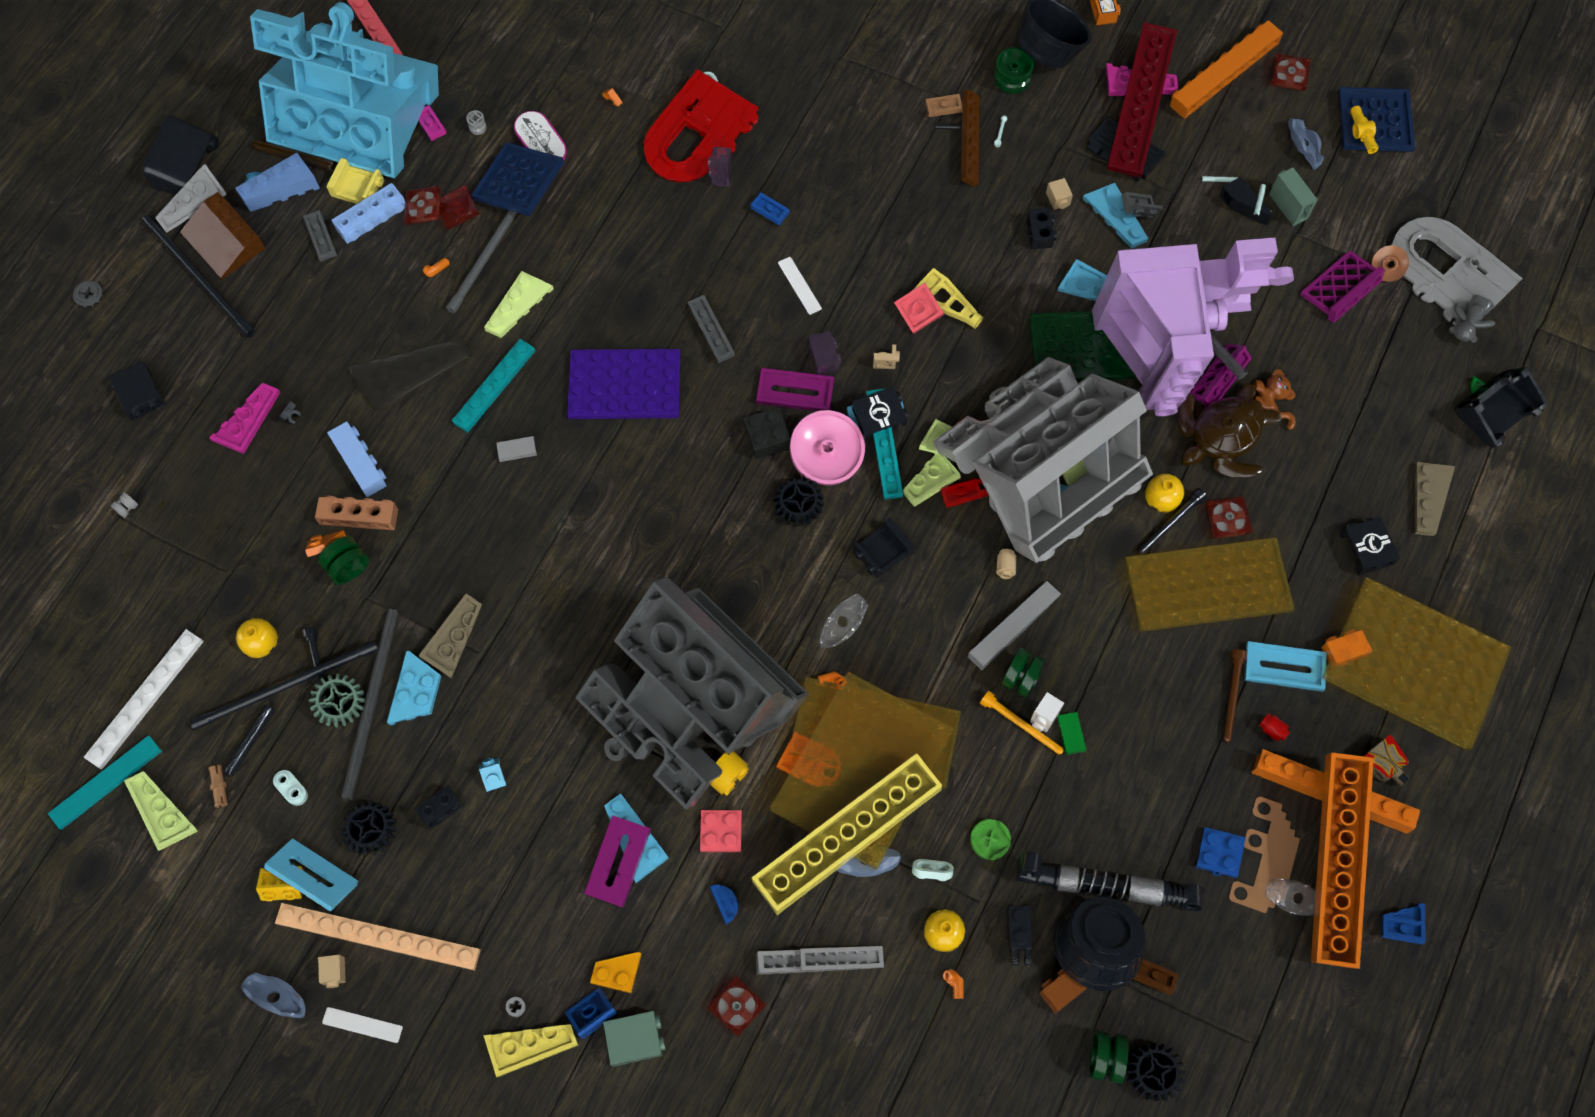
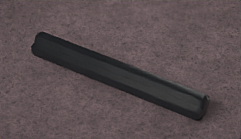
M269 705L263 707L224 767L223 772L226 775L234 776L275 712L273 707Z

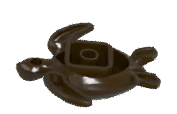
M1246 383L1241 388L1238 397H1228L1214 401L1195 420V397L1193 394H1188L1186 400L1183 401L1179 408L1178 425L1183 437L1190 438L1194 436L1196 444L1184 451L1182 465L1198 464L1207 455L1215 458L1214 470L1226 477L1248 478L1262 472L1261 466L1239 463L1233 459L1246 454L1256 445L1261 436L1263 425H1272L1282 420L1280 412L1272 409L1264 411L1262 403L1252 399L1256 395L1254 385Z

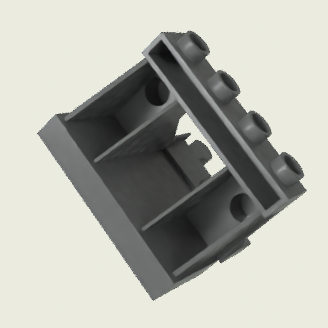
M668 577L652 583L614 640L645 671L638 684L620 667L611 663L592 672L576 696V699L613 736L604 745L605 753L612 761H619L627 757L629 753L635 759L643 760L650 755L656 743H658L663 748L664 760L654 770L653 777L688 810L696 805L711 783L722 774V769L694 742L703 731L729 754L742 746H751L757 738L787 723L809 693L700 588L684 593Z

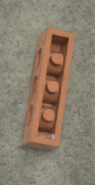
M334 496L319 497L315 519L319 525L395 530L398 508L391 500L374 501L369 498L356 500L352 497L341 499ZM342 508L340 512L335 513L337 509ZM356 510H361L358 514H354ZM380 511L377 515L372 516L374 512Z

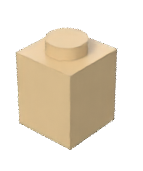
M1065 178L1048 183L1046 194L1053 209L1068 207L1071 204L1073 195Z
M341 955L318 957L320 984L326 985V988L339 987V983H346L345 957Z

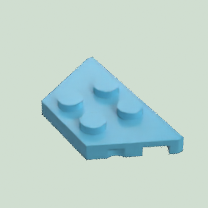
M406 651L387 720L389 725H394L395 722L402 720H412L418 716L430 715L433 711L441 675L410 651Z

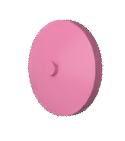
M817 411L806 416L796 426L790 439V456L795 468L803 477L809 478L811 482H816L819 485H836L848 480L859 469L864 458L865 443L859 427L849 417L836 411Z

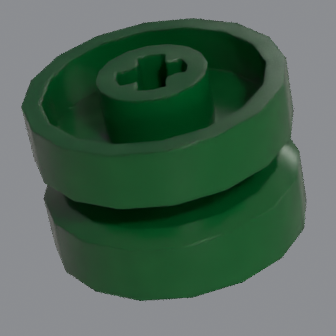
M1021 48L1003 50L997 57L994 71V82L997 87L1003 92L1010 94L1024 91L1031 82L1034 68L1033 59Z
M345 536L330 543L319 555L318 563L325 572H328V576L335 584L341 585L358 577L367 568L370 559L362 549H359L360 546L353 537Z
M1020 647L1001 686L1011 690L1017 681H1020L1017 694L1027 698L1030 690L1036 685L1046 660L1035 656L1028 665L1026 663L1030 657V652Z
M1095 1032L1090 1052L1089 1073L1091 1079L1102 1081L1107 1074L1110 1082L1123 1083L1128 1062L1129 1044L1127 1036L1115 1034L1110 1041L1108 1032Z

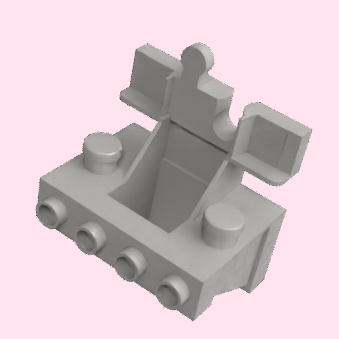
M1047 357L1008 387L998 388L991 393L990 400L985 403V412L990 419L978 421L967 416L933 441L938 453L956 462L962 473L969 474L973 470H977L989 495L990 507L997 512L1015 551L1036 563L1051 558L1058 546L1068 539L1080 536L1087 524L1097 517L1110 513L1116 502L1125 495H1131L1139 491L1142 487L1141 483L1153 475L1146 456L1140 453V416L1147 410L1139 391L1095 374L1089 375L1078 384L1070 365ZM1082 460L1088 473L1060 493L1059 476Z

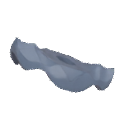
M1289 119L1287 124L1291 131V139L1298 151L1305 156L1312 169H1317L1324 159V156L1320 153V137L1315 131L1307 129L1303 120Z
M869 845L836 871L856 877L876 876L894 869L899 864L901 855L893 849ZM862 854L871 856L872 860L868 865L860 862L859 858Z
M252 973L242 983L241 989L261 1008L281 1016L292 1018L305 1017V1004L302 997L285 981L273 976ZM278 993L280 998L277 1002L271 1003L267 1000L269 994Z

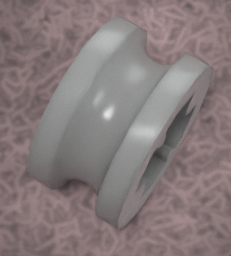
M512 997L506 1003V1011L512 1017H519L525 1011V1003L519 997ZM516 1001L520 1002L521 1010L513 1013L510 1005L515 1004Z

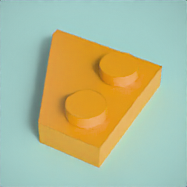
M636 952L596 962L590 983L631 994L642 954Z

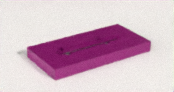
M761 368L756 404L810 411L830 410L834 377ZM777 385L778 387L808 389L817 391L819 395L811 396L772 391L771 387Z
M612 815L584 894L624 908L651 828ZM624 835H628L629 842L618 868V873L613 885L608 887L606 882L620 842Z

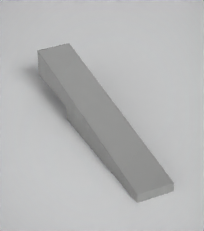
M1046 581L969 652L968 658L983 670L998 654L1022 634L1061 593Z
M882 946L809 948L784 951H758L756 953L757 975L884 968Z

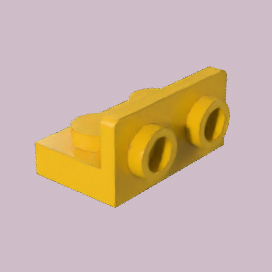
M260 869L256 890L261 901L302 898L300 891L266 869Z

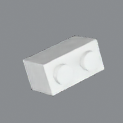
M1047 692L1033 713L1030 720L1032 726L1040 732L1044 731L1047 733L1064 702Z

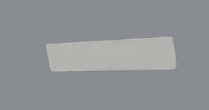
M788 257L779 261L778 264L809 315L821 310V306L792 258Z
M327 1007L322 1021L325 1025L398 1043L403 1028L400 1025Z

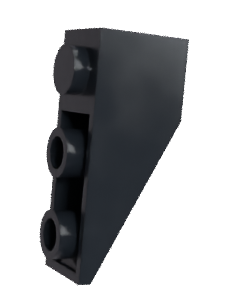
M1238 177L1223 186L1220 198L1230 209L1266 226L1269 225L1273 214L1270 208L1266 207L1263 202L1259 216L1258 214L1254 215L1258 195L1251 190L1247 182Z

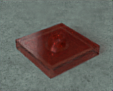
M466 185L438 200L437 209L448 230L479 215Z

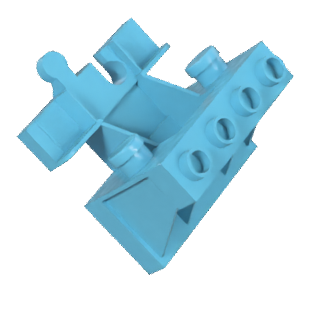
M343 2L336 3L329 10V17L333 25L319 23L314 25L309 31L305 29L303 12L293 18L257 9L250 16L254 49L282 57L259 80L266 141L336 162L343 158L348 160L350 166L375 172L378 169L382 175L395 178L404 168L403 154L425 104L431 105L439 96L438 65L393 53V47L364 39L363 29L353 32L351 22L354 19V13L351 7Z

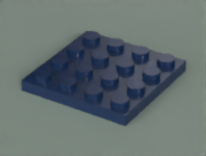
M1339 88L1338 98L1342 147L1344 150H1367L1365 144L1360 139H1355L1352 133L1354 120L1350 111L1352 107L1360 106L1364 117H1367L1368 121L1373 120L1375 123L1376 133L1374 139L1379 147L1377 151H1414L1415 142L1409 89Z
M506 142L471 197L478 202L530 216L565 161L560 156Z

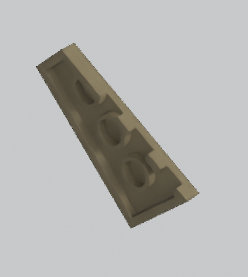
M1422 462L1415 464V534L1434 536L1437 533L1455 466Z
M465 594L420 653L419 657L452 679L482 604L468 594Z

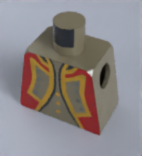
M1391 735L1363 756L1374 758L1373 776L1382 783H1385L1392 777L1401 786L1410 779L1401 770L1409 761Z

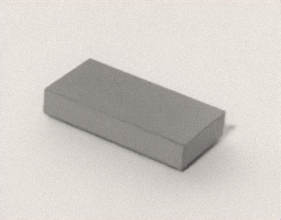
M534 436L497 442L500 462L537 456Z

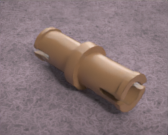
M217 765V768L211 766L208 770L210 772V790L213 791L214 806L216 808H219V805L221 807L227 806L228 802L225 792L227 785L223 780L222 765Z

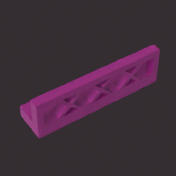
M1227 344L1224 347L1227 352H1230V350L1234 351L1230 355L1238 361V365L1242 366V368H1245L1252 359L1244 345ZM1218 357L1189 393L1194 395L1196 401H1202L1205 408L1214 401L1222 399L1237 379L1225 364L1217 369L1219 365L1223 364ZM1205 389L1202 395L1198 394L1200 391Z

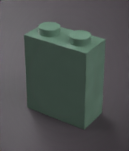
M1293 167L1287 171L1282 170L1277 174L1276 181L1272 185L1269 194L1293 226L1309 218L1318 200Z
M654 1011L603 1022L610 1065L612 1067L663 1056L662 1050H666L663 1037H659L658 1029L662 1028L660 1016H656Z

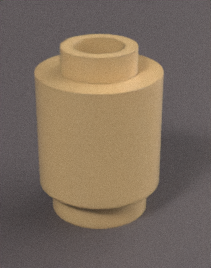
M1002 549L997 555L996 573L1003 579H1010L1016 574V555L1011 549Z

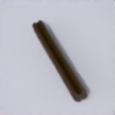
M255 139L252 143L255 150L286 159L298 153L305 164L332 171L335 166L331 160Z

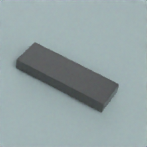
M320 210L304 215L303 218L320 262L337 256Z

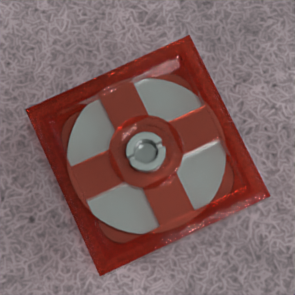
M1276 53L1271 85L1306 91L1311 59Z
M438 185L406 191L404 223L406 225L439 219L441 188Z
M1244 496L1207 501L1205 503L1214 539L1251 534L1253 532Z
M735 976L707 1008L729 1030L739 1037L767 1005Z

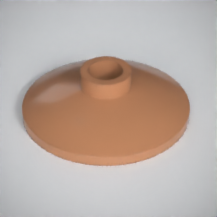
M1385 246L1374 255L1372 266L1376 269L1380 266L1385 270L1382 281L1393 282L1406 274L1409 268V257L1398 246ZM1391 261H1394V267L1390 268L1388 266Z

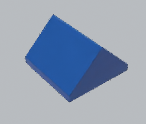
M600 987L565 1012L576 1033L582 1039H585L604 1025L603 1022L609 1021L618 1014Z

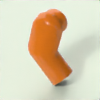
M952 969L945 970L943 979L953 987V999H964L963 978Z

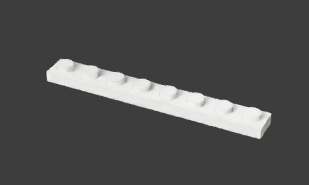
M185 630L84 758L102 770L204 641L188 630Z

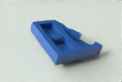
M1421 903L1409 909L1405 908L1395 913L1391 912L1381 917V938L1423 945L1426 942L1425 904Z

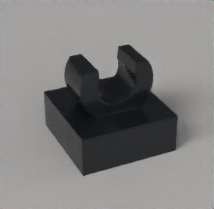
M289 401L276 419L282 423L287 419L289 424L294 425L296 422L291 419V415L294 414L300 417L301 413L298 410H293L296 405Z

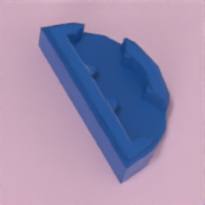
M712 885L710 889L727 925L737 915L739 906L737 896L726 886Z

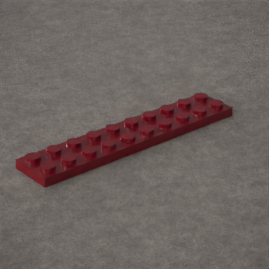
M1145 22L1143 24L1107 170L1140 178L1142 176L1177 34L1175 29Z

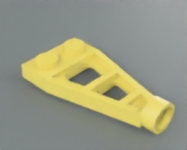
M934 268L914 288L916 289L923 283H926L933 296L943 288L951 296L946 303L937 301L944 314L961 320L974 329L983 320V316L977 313L952 282ZM955 300L964 306L961 312H956L950 308Z

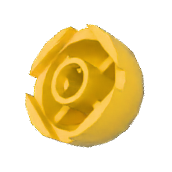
M1171 474L1155 476L1148 483L1145 490V499L1148 505L1153 506L1159 512L1175 510L1181 504L1184 497V487L1181 481Z
M261 618L246 620L237 630V645L244 654L251 658L267 656L270 653L269 651L277 645L278 635L276 629L268 621Z
M947 909L938 910L932 913L925 922V940L936 951L951 952L958 948L964 940V922L954 911Z

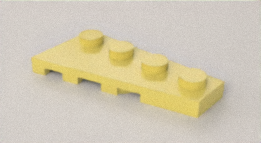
M571 1024L483 1035L496 1077L578 1046Z

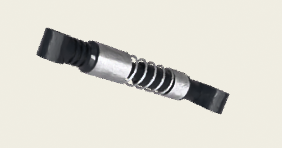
M1034 851L1022 852L1017 865V882L1053 887L1054 890L1074 892L1076 894L1079 891L1085 892L1086 895L1095 893L1097 897L1102 894L1111 898L1113 893H1116L1118 900H1121L1126 895L1127 901L1146 903V905L1164 906L1170 902V905H1180L1184 910L1193 912L1203 909V887L1196 884H1187L1183 887L1181 885L1176 887L1173 884L1171 887V884H1168L1166 880L1134 875L1129 876L1128 874L1126 880L1117 879L1118 873H1116L1114 879L1112 875L1107 874V871L1105 874L1096 873V869L1094 872L1086 871V868L1079 870L1078 867L1070 865L1041 864L1042 855Z

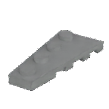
M203 164L155 218L167 233L191 218L200 205L217 192L223 197L226 193L206 164Z

